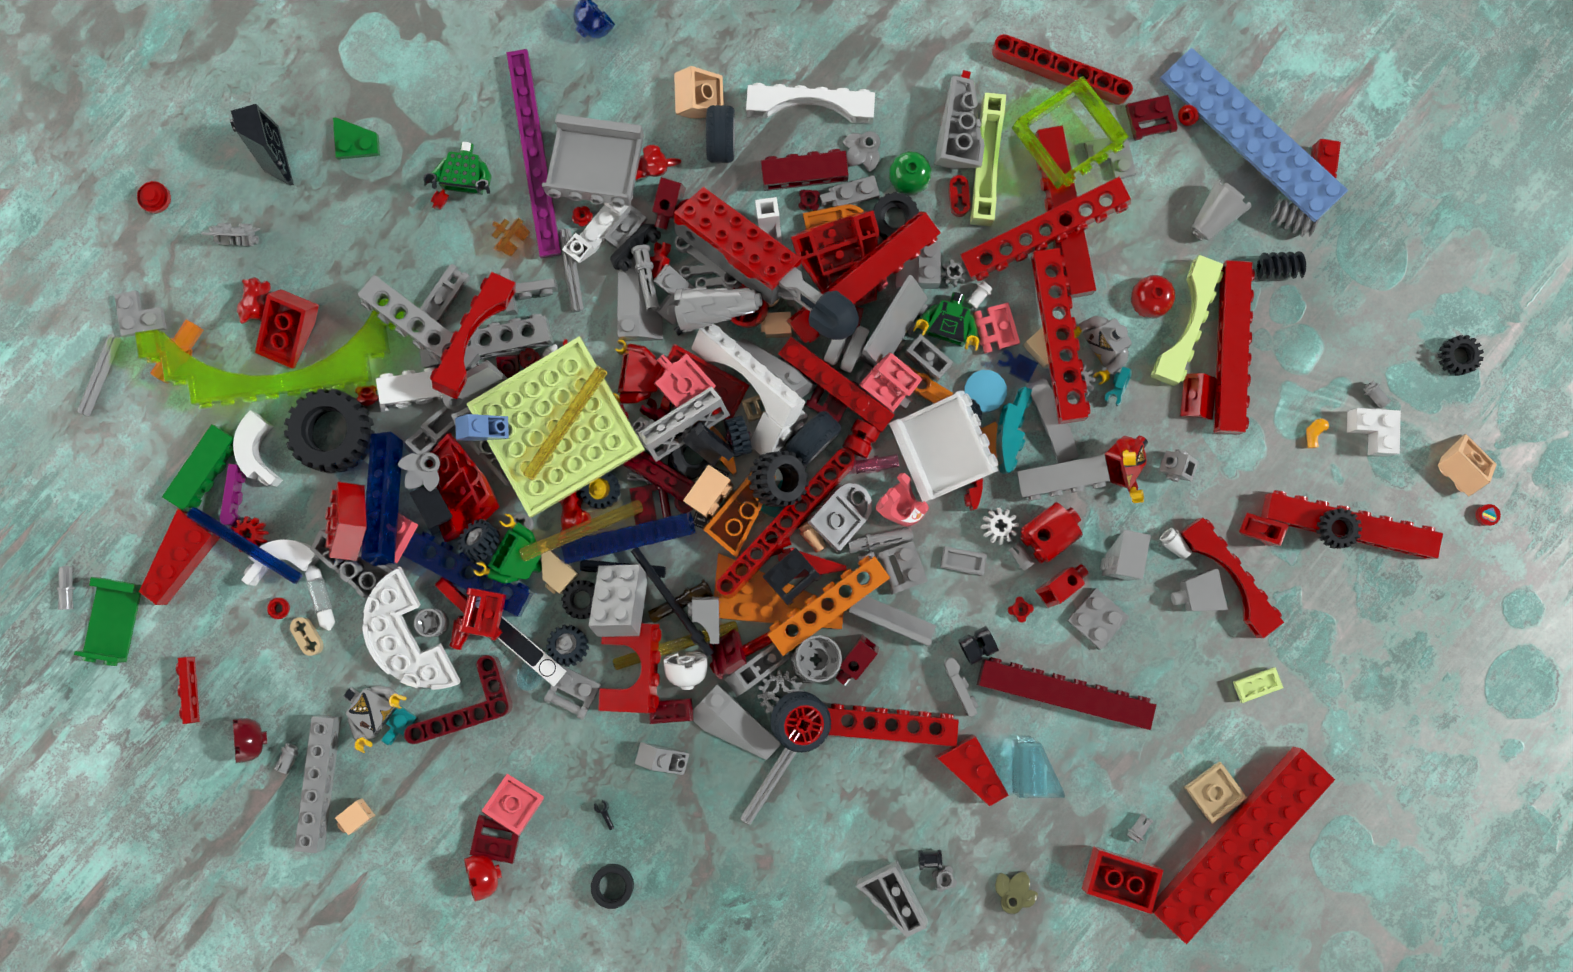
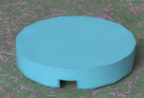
M980 370L973 373L967 379L964 392L971 399L976 400L983 413H989L997 410L1004 403L1007 396V386L1004 379L998 373L991 370Z

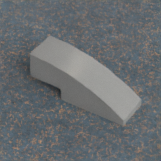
M443 406L426 420L416 433L404 442L405 449L410 454L420 456L424 453H430L446 434L452 433L456 429L451 415L459 411Z

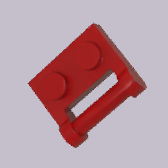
M467 588L466 595H468L462 624L459 625L458 632L497 639L506 595ZM481 597L475 626L470 627L476 599Z

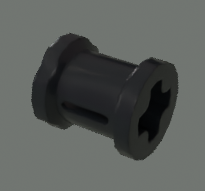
M919 850V870L922 871L924 868H938V870H942L941 850H937V852H923Z

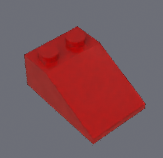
M282 289L267 294L255 353L294 369L315 325L319 305Z

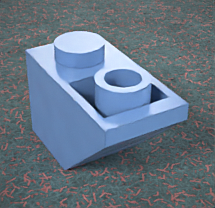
M466 414L455 418L456 440L485 441L509 438L508 416Z

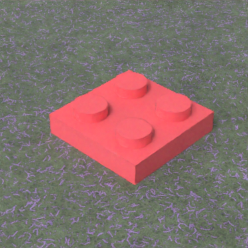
M506 774L482 809V813L520 836L544 800V796L509 774Z

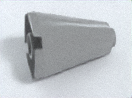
M1218 180L1192 225L1194 230L1192 234L1200 241L1211 239L1252 207L1251 203L1245 204L1242 201L1245 197L1238 190L1226 182L1224 185H1221V180Z

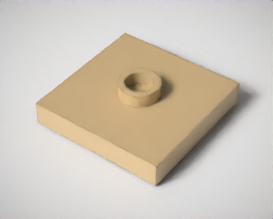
M1220 761L1184 787L1211 824H1214L1247 799L1246 795Z

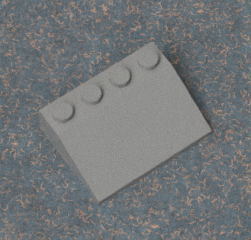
M909 275L862 351L860 361L867 363L872 368L888 353L891 352L894 355L895 351H901L906 343L903 338L906 333L911 335L916 324L914 320L917 315L921 316L928 307L925 304L928 297L913 276Z

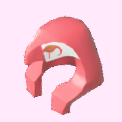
M904 472L900 473L897 477L900 483L890 488L879 499L876 511L890 521L909 527L925 516L929 506L925 501L922 503L916 500L910 485L911 478Z

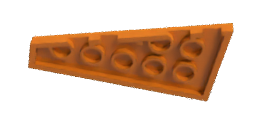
M718 553L714 597H719V618L766 623H775L780 620L782 623L788 619L786 614L796 607L799 610L806 605L804 601L814 595L803 590L792 600L793 603L788 606L763 578L766 573L758 570L733 598H724L719 594L716 584L718 579L736 560ZM741 566L737 569L736 574L743 576L748 572V568ZM730 582L724 583L721 588L722 591L729 592L733 588V584ZM788 583L782 589L787 594L795 586ZM825 599L821 602V606L825 610L831 609L834 603ZM807 611L804 613L803 619L811 623L816 619V614L813 611ZM843 613L822 628L842 629Z

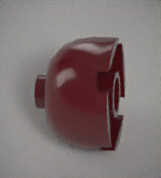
M250 718L233 719L236 764L253 761L262 753L263 745L267 744V731H262L260 724L256 720Z

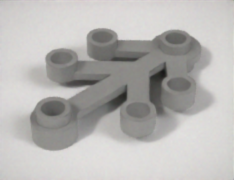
M676 237L675 246L677 250L681 253H689L703 264L691 267L688 265L682 266L679 273L684 279L690 280L693 275L716 273L720 277L710 279L699 277L695 281L696 288L708 289L709 287L723 286L729 290L737 289L741 286L742 283L737 279L729 283V280L734 278L681 237ZM684 271H690V273L687 275L683 274ZM702 282L706 283L703 287L699 286Z

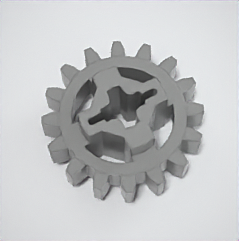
M778 670L777 676H774L771 672L769 680L766 678L762 679L765 686H759L758 688L763 693L757 696L758 698H763L764 701L760 703V706L766 705L765 712L768 713L771 710L773 711L774 708L768 699H773L776 702L780 700L779 696H775V693L779 691V684L782 685L783 691L788 694L805 690H799L803 683L795 682L797 679L796 675L790 678L789 671L782 675L781 671ZM776 680L777 686L772 691H767L768 686ZM784 680L791 682L795 689H789L785 686Z

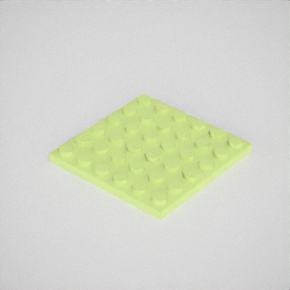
M580 336L467 403L472 414L508 416L509 438L487 440L528 516L531 518L645 451Z

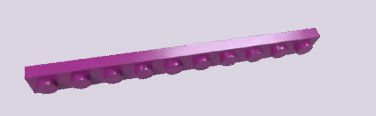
M527 49L506 52L540 258L562 255L553 198L546 195L542 187V183L547 181L548 167L529 52Z

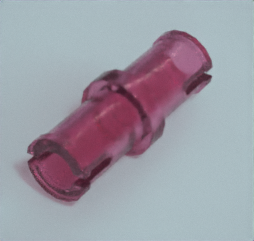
M898 454L883 457L875 455L874 458L855 460L857 474L876 471L877 473L882 469L899 468Z

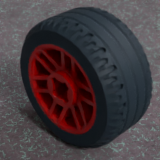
M805 691L791 692L782 697L774 706L771 714V729L777 740L788 750L801 753L809 752L819 747L827 739L831 729V716L826 705L817 696Z

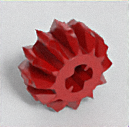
M245 516L243 521L240 519L236 520L238 527H230L232 531H235L234 534L229 536L230 539H235L232 546L239 547L240 552L247 550L248 553H252L261 546L260 543L268 542L263 537L268 535L269 532L263 531L266 524L259 523V518L254 517L251 519ZM247 532L252 534L251 538H249V536H246Z

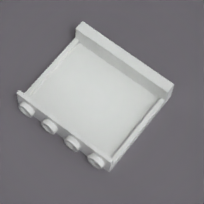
M964 391L955 392L956 394L889 423L922 502L933 500L998 471L997 458L994 454H991L988 448L990 445L986 434H982L979 427L981 421L978 415L973 413L971 408L972 400Z

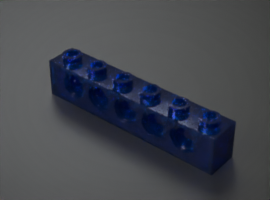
M391 431L371 434L365 504L366 531L362 541L361 559L373 566L395 564L401 468L398 466V462L402 459L403 440Z
M690 511L560 543L565 564H570L696 533Z
M425 531L422 534L417 532L413 534L402 556L466 590L467 588L503 594V590L506 587H510L512 589V596L509 599H505L503 609L517 617L522 616L533 596V593L529 592V586L518 582L516 585L513 582L503 584L493 580V586L490 589H486L484 580L488 575L477 576L474 573L470 579L465 576V570L468 567L482 571L484 569L482 565L471 561L462 552L458 554L452 551L454 547L444 541L441 544L435 542V537ZM433 546L436 554L433 558H429L427 550ZM452 556L455 564L449 569L446 566V560Z

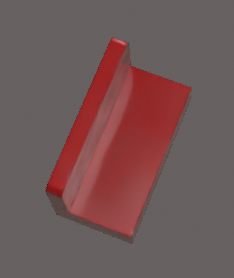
M1205 373L1186 374L1183 383L1180 416L1201 417L1206 420L1213 419L1216 390L1215 377Z

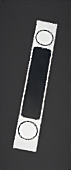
M477 597L475 603L478 608L481 600L480 597ZM503 616L501 617L499 628L503 633L498 639L552 686H555L567 671Z

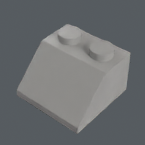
M936 241L929 247H923L918 257L913 260L909 259L903 264V269L895 274L896 289H901L909 275L914 277L921 289L939 288L941 283L940 241Z

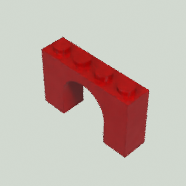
M641 623L639 636L602 637L601 644L625 645L632 648L640 658L641 674L637 682L627 689H599V711L656 712V708L659 705L657 686L660 682L658 664L661 659L658 649L662 636L659 624Z

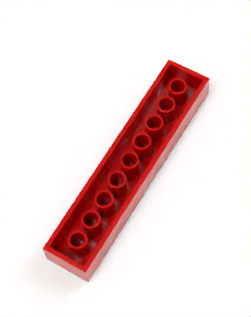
M1293 746L1247 799L1242 802L1156 897L1152 913L1187 945L1329 788L1335 779L1302 748Z

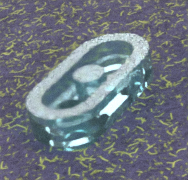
M541 649L542 651H544V652L549 656V654H548V652H547L546 650ZM525 662L517 676V684L523 690H533L539 685L543 677ZM528 675L532 676V683L526 682V677Z

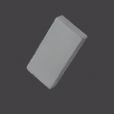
M944 546L940 568L983 576L987 554Z

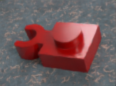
M656 242L654 245L655 255L650 257V261L654 265L652 270L653 280L666 264L669 265L670 259L667 258V255L671 250V245L666 242L662 244Z

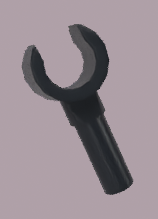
M602 800L605 806L602 811L598 809V805L595 803L594 810L602 814L609 830L614 829L608 814L609 804L607 801Z

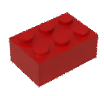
M337 482L336 490H332L330 494V503L332 505L327 507L325 520H329L325 533L329 534L326 539V548H329V558L357 561L366 531L365 485Z
M1093 846L1081 889L1089 895L1152 914L1164 870L1156 865Z

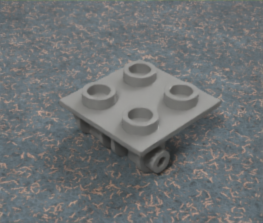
M218 223L217 226H210L209 230L201 233L202 235H213V241L218 243V245L237 244L238 246H254L259 242L255 232L259 231L260 228L252 227V224H239V227H231V223Z

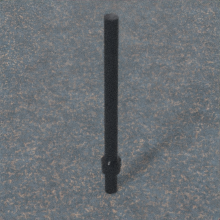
M638 547L634 548L631 553L690 633V639L695 645L697 644L707 658L711 656L714 652L704 639L705 635L701 630L698 631Z

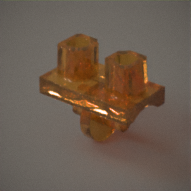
M519 217L516 218L508 230L505 228L510 222L505 218L500 224L494 221L492 226L496 230L492 236L495 239L501 233L503 236L493 249L511 257L518 247L509 241L510 238L515 235L521 241H524L530 233L522 224L524 221Z

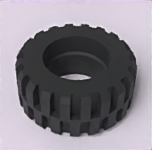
M321 388L317 392L310 391L306 393L307 398L305 399L300 397L296 400L298 405L295 408L291 406L288 411L291 413L290 419L285 418L284 425L288 426V430L284 431V437L289 439L286 445L288 450L293 451L292 456L296 460L301 461V464L314 470L335 473L336 471L345 472L348 467L354 468L358 465L357 461L359 459L364 460L366 458V449L371 450L373 443H370V437L374 438L375 431L371 430L374 422L368 416L370 414L368 409L356 398L337 389L331 388L328 390ZM331 411L339 412L344 416L347 423L345 439L337 448L323 451L314 443V425L325 413Z

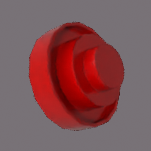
M150 181L139 188L137 201L142 209L149 213L157 214L168 208L171 202V195L166 186L156 181Z

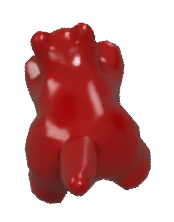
M657 145L645 146L643 148V155L639 159L635 181L647 176H662L666 173L667 167L676 166L682 161L678 158L666 159Z
M256 277L248 280L244 279L242 280L244 289L242 300L237 305L240 323L244 324L249 319L262 321L265 298L271 289L270 283L264 281L261 284Z
M580 489L559 501L562 505V529L556 543V548H560L564 544L568 533L587 530L591 525L592 518L590 514L581 509L583 498L580 495Z

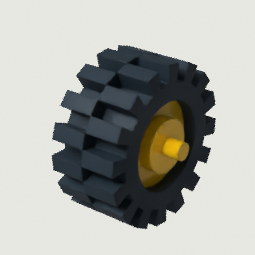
M610 472L580 489V495L584 502L595 509H606L613 506V503L617 502V498L621 493L618 479Z

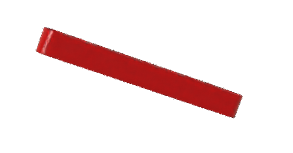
M843 448L838 450L809 481L808 487H805L806 494L801 495L802 499L793 505L786 506L718 579L716 587L722 597L727 599L733 598L853 469L855 457L850 449ZM846 456L851 461L848 464H842L839 462V459ZM828 472L836 474L833 480H827L824 476ZM815 487L822 490L821 494L817 496L811 495L810 491ZM804 503L807 505L805 511L799 512L795 509L796 505ZM784 519H790L792 525L785 528L781 526V522ZM769 535H776L778 537L777 541L772 544L767 543L766 538ZM754 551H761L763 555L760 559L754 560L751 558V554ZM741 566L748 568V572L743 576L736 574L737 569ZM726 582L733 584V588L729 592H724L721 589L722 585Z

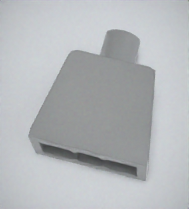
M1218 569L1208 570L1181 581L1182 591L1171 593L1173 604L1185 603L1187 611L1228 610Z

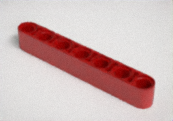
M999 35L994 42L992 55L997 60L1113 104H1124L1133 92L1131 82L1124 78L1010 35ZM998 45H1005L1007 50H1001ZM1018 52H1024L1027 57H1020ZM1038 60H1044L1047 65L1039 64ZM1057 67L1065 68L1066 72H1060ZM1077 75H1084L1086 80L1079 79ZM1097 82H1103L1106 87L1098 86ZM1117 89H1122L1125 95H1120Z

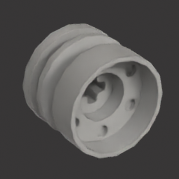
M821 635L811 636L793 650L791 657L792 669L804 682L814 684L828 681L840 670L842 663L841 650L829 637ZM814 655L820 660L815 666L814 662H810V658L814 657Z

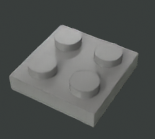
M1094 588L1067 621L1101 650L1129 616L1101 591Z

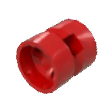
M856 419L851 428L852 435L847 436L842 447L850 449L861 458L867 459L872 450L871 443L876 442L881 431L862 420Z

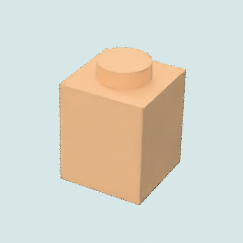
M791 312L767 313V316L761 323V332L766 333V338L791 337V327L786 321L791 317Z
M362 798L355 801L336 816L335 819L338 821V828L343 833L350 835L376 815Z

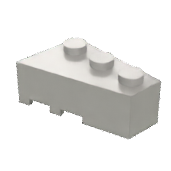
M1124 530L1106 553L1105 558L1103 557L1101 560L1100 570H1102V576L1126 581L1143 579L1151 535Z

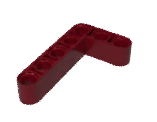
M483 655L476 664L486 701L412 724L405 729L404 738L410 744H418L508 715L512 711L513 704L498 657L495 655ZM486 659H490L493 662V668L490 671L484 667ZM492 680L499 682L500 687L497 692L490 688ZM498 701H503L506 705L503 713L496 709ZM478 707L482 708L485 712L483 719H478L475 715ZM457 714L463 717V724L461 726L454 722ZM435 721H439L442 724V731L440 733L436 732L433 728ZM414 728H418L421 731L419 739L413 737L412 732Z

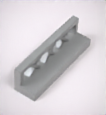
M711 386L638 432V435L657 462L685 444L682 438L698 420H701L704 425L710 428L730 414L720 396ZM719 407L721 408V412H719L715 416H711L712 411L716 410ZM683 432L682 437L674 439L676 434ZM660 444H665L663 449L655 453L654 448Z
M865 596L848 609V612L917 642L930 646L932 643L931 638L936 625L868 596Z

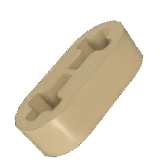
M305 617L295 618L290 624V630L302 652L308 656L321 653L324 644L313 623ZM299 622L306 624L304 627L306 635L303 631L297 630ZM307 638H309L311 642H316L317 645L314 646L315 651L313 649H308V646H310V642Z

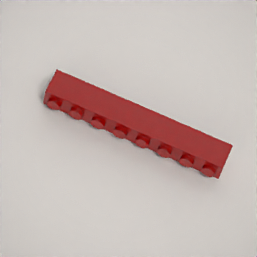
M1063 125L1037 130L1034 138H1032L1033 149L1037 150L1038 158L1036 159L1038 171L1041 170L1042 173L1040 184L1042 191L1046 193L1045 209L1049 211L1076 198L1077 192ZM1068 217L1060 220L1062 226H1068L1072 222ZM1075 231L1069 234L1066 240L1059 243L1053 242V249L1060 248V253L1064 254L1065 257L1063 271L1064 275L1068 276L1069 288L1066 289L1068 296H1071V298L1089 296L1096 291L1085 231L1080 233Z
M920 211L825 288L821 294H825L827 291H838L853 304L858 300L860 302L865 300L870 295L869 291L875 286L876 288L882 286L891 273L896 274L902 270L903 264L907 260H913L918 257L923 247H929L934 244L941 232L928 214ZM803 306L786 321L804 343L808 341L811 343L820 334L809 325L810 311Z
M1226 260L1221 269L1224 273L1219 285L1214 433L1240 435L1245 433L1249 427V417H1246L1247 408L1250 405V396L1247 395V388L1251 382L1248 366H1250L1252 355L1249 353V345L1252 342L1250 324L1253 321V311L1250 310L1254 299V291L1251 290V284L1255 277V270L1252 269V262Z
M1274 490L1273 493L1265 494L1261 517L1287 524L1290 527L1317 533L1316 530H1319L1317 522H1321L1319 518L1324 516L1325 512L1340 508L1350 510L1351 508L1337 505V508L1329 506V502L1316 500V503L1308 501V497L1295 495L1293 498L1287 496L1286 492ZM1359 510L1358 513L1351 512V514L1358 516L1356 520L1361 521V524H1358L1359 527H1362V531L1358 533L1361 537L1356 539L1357 543L1425 559H1438L1443 533L1435 531V527L1422 525L1421 528L1415 527L1413 522L1401 520L1400 523L1394 522L1392 517L1383 515L1377 518L1373 517L1372 513ZM1336 520L1332 524L1333 534L1337 537L1345 535L1347 531L1345 523Z

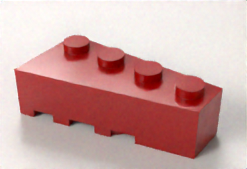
M177 508L139 592L155 605H167L221 536L191 512L182 511Z

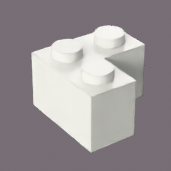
M1366 408L1350 410L1347 412V433L1368 434V455L1389 457L1400 454L1401 411Z
M801 410L796 422L781 427L767 415V412H763L750 440L751 447L760 455L785 450L784 445L786 441L805 426L809 416Z

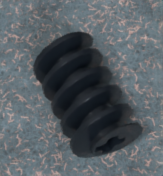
M1297 251L1295 254L1294 252H1279L1278 254L1275 252L1270 254L1263 252L1257 261V278L1262 280L1265 274L1266 279L1270 280L1272 273H1274L1275 279H1279L1282 273L1283 278L1287 279L1289 273H1291V277L1296 279L1298 272L1300 277L1303 278L1307 265L1305 256L1301 251Z

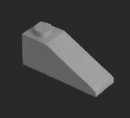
M773 643L748 661L747 664L726 677L725 680L738 697L792 657V652L790 651L783 656Z

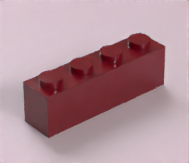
M831 149L828 153L812 151L808 152L807 155L798 156V154H788L784 158L769 156L765 160H761L764 191L848 182L849 173L846 150Z

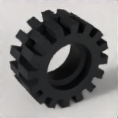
M1469 335L1453 337L1443 343L1444 346L1439 348V351L1442 353L1438 354V358H1442V360L1438 362L1440 365L1444 363L1445 366L1442 369L1444 371L1449 370L1448 374L1450 375L1455 373V376L1473 372L1476 368L1480 367L1481 363L1479 362L1483 361L1484 357L1480 356V354H1483L1484 351L1478 349L1482 345L1480 343L1475 344L1477 339H1470ZM1456 348H1463L1466 351L1467 361L1465 363L1456 361L1454 357Z
M1344 508L1325 512L1324 516L1319 518L1321 522H1317L1319 530L1316 531L1317 534H1321V537L1318 538L1320 541H1325L1324 545L1330 546L1333 549L1350 547L1357 542L1356 539L1361 537L1358 534L1362 531V527L1358 526V524H1361V521L1356 520L1358 516L1351 514V510H1345ZM1336 520H1340L1346 525L1347 531L1342 537H1337L1332 532V524Z
M586 580L573 581L563 591V597H561V601H563L562 607L573 618L588 619L591 614L595 584ZM580 591H585L590 596V603L585 608H579L574 603V596Z

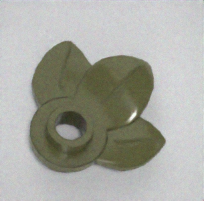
M1020 872L1012 877V879L1003 873L997 876L996 892L1001 897L1002 909L1008 914H1016L1022 908L1031 907L1037 900L1038 893L1029 890L1030 879L1026 872ZM1010 898H1013L1016 902L1014 907L1009 904Z

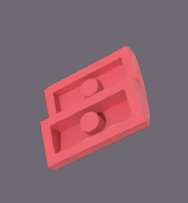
M890 352L868 373L859 386L887 409L894 412L905 396L912 394L922 381V378Z

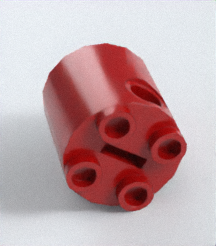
M1055 502L1021 528L1020 539L1025 546L1032 547L1035 551L1033 555L1039 563L1042 564L1044 561L1048 563L1083 536L1078 526L1081 518L1072 507L1066 510L1061 504ZM1039 537H1045L1047 541H1041Z

